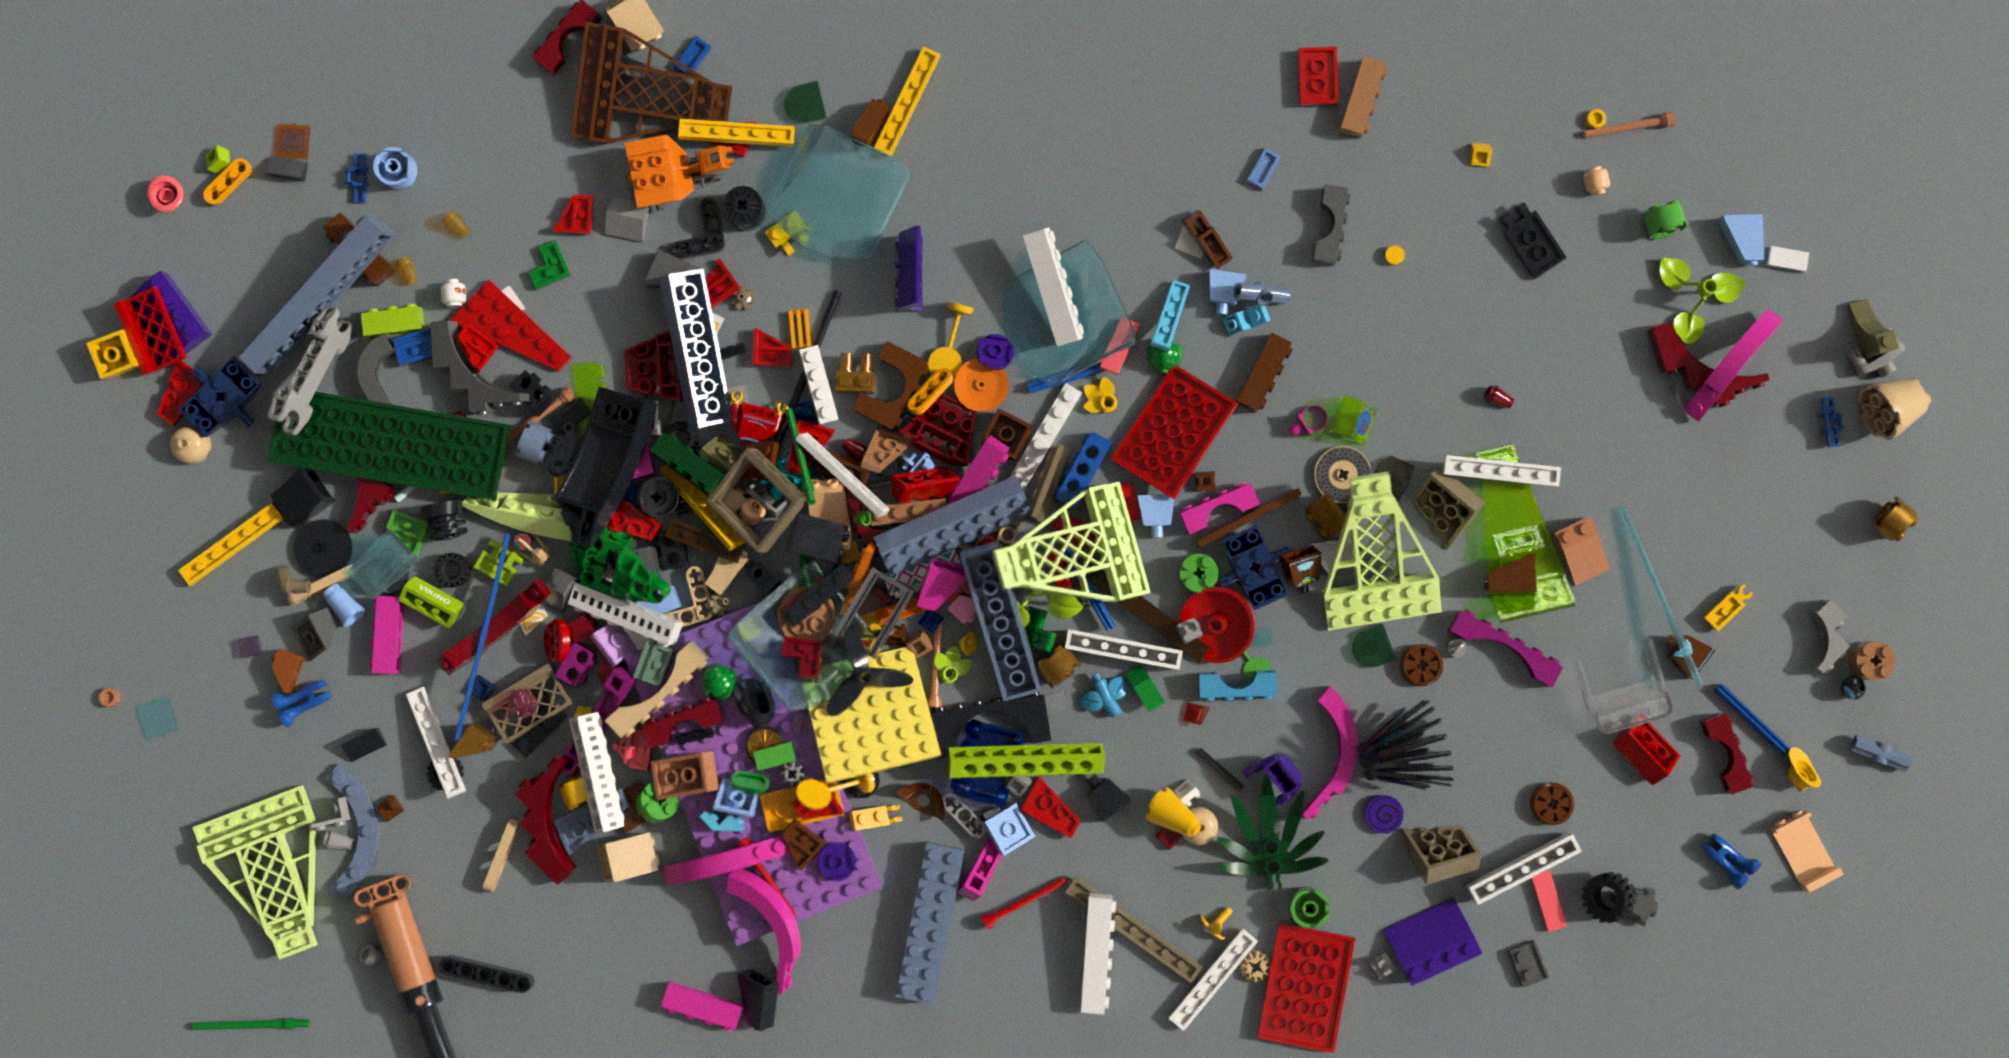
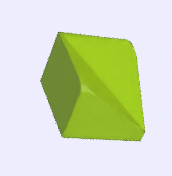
M216 145L206 155L207 169L216 174H221L231 164L229 150Z

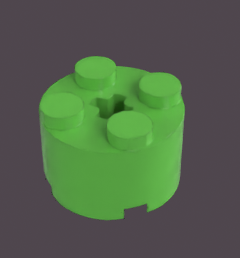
M1678 200L1670 201L1662 207L1660 204L1651 206L1649 212L1644 213L1643 216L1650 239L1654 237V240L1675 235L1674 232L1677 229H1680L1681 232L1688 227L1682 206Z
M1191 555L1179 567V581L1184 588L1193 593L1202 592V589L1215 585L1218 579V567L1215 561L1207 555ZM1197 568H1199V571H1203L1200 579L1193 574Z
M654 782L648 784L636 799L637 812L650 823H661L667 820L677 811L679 806V797L658 800L660 805L658 802H655Z
M1303 887L1291 895L1288 910L1293 920L1300 926L1316 928L1324 924L1328 919L1329 902L1326 896L1319 890L1312 887ZM1306 904L1311 905L1313 909L1311 911L1306 910Z

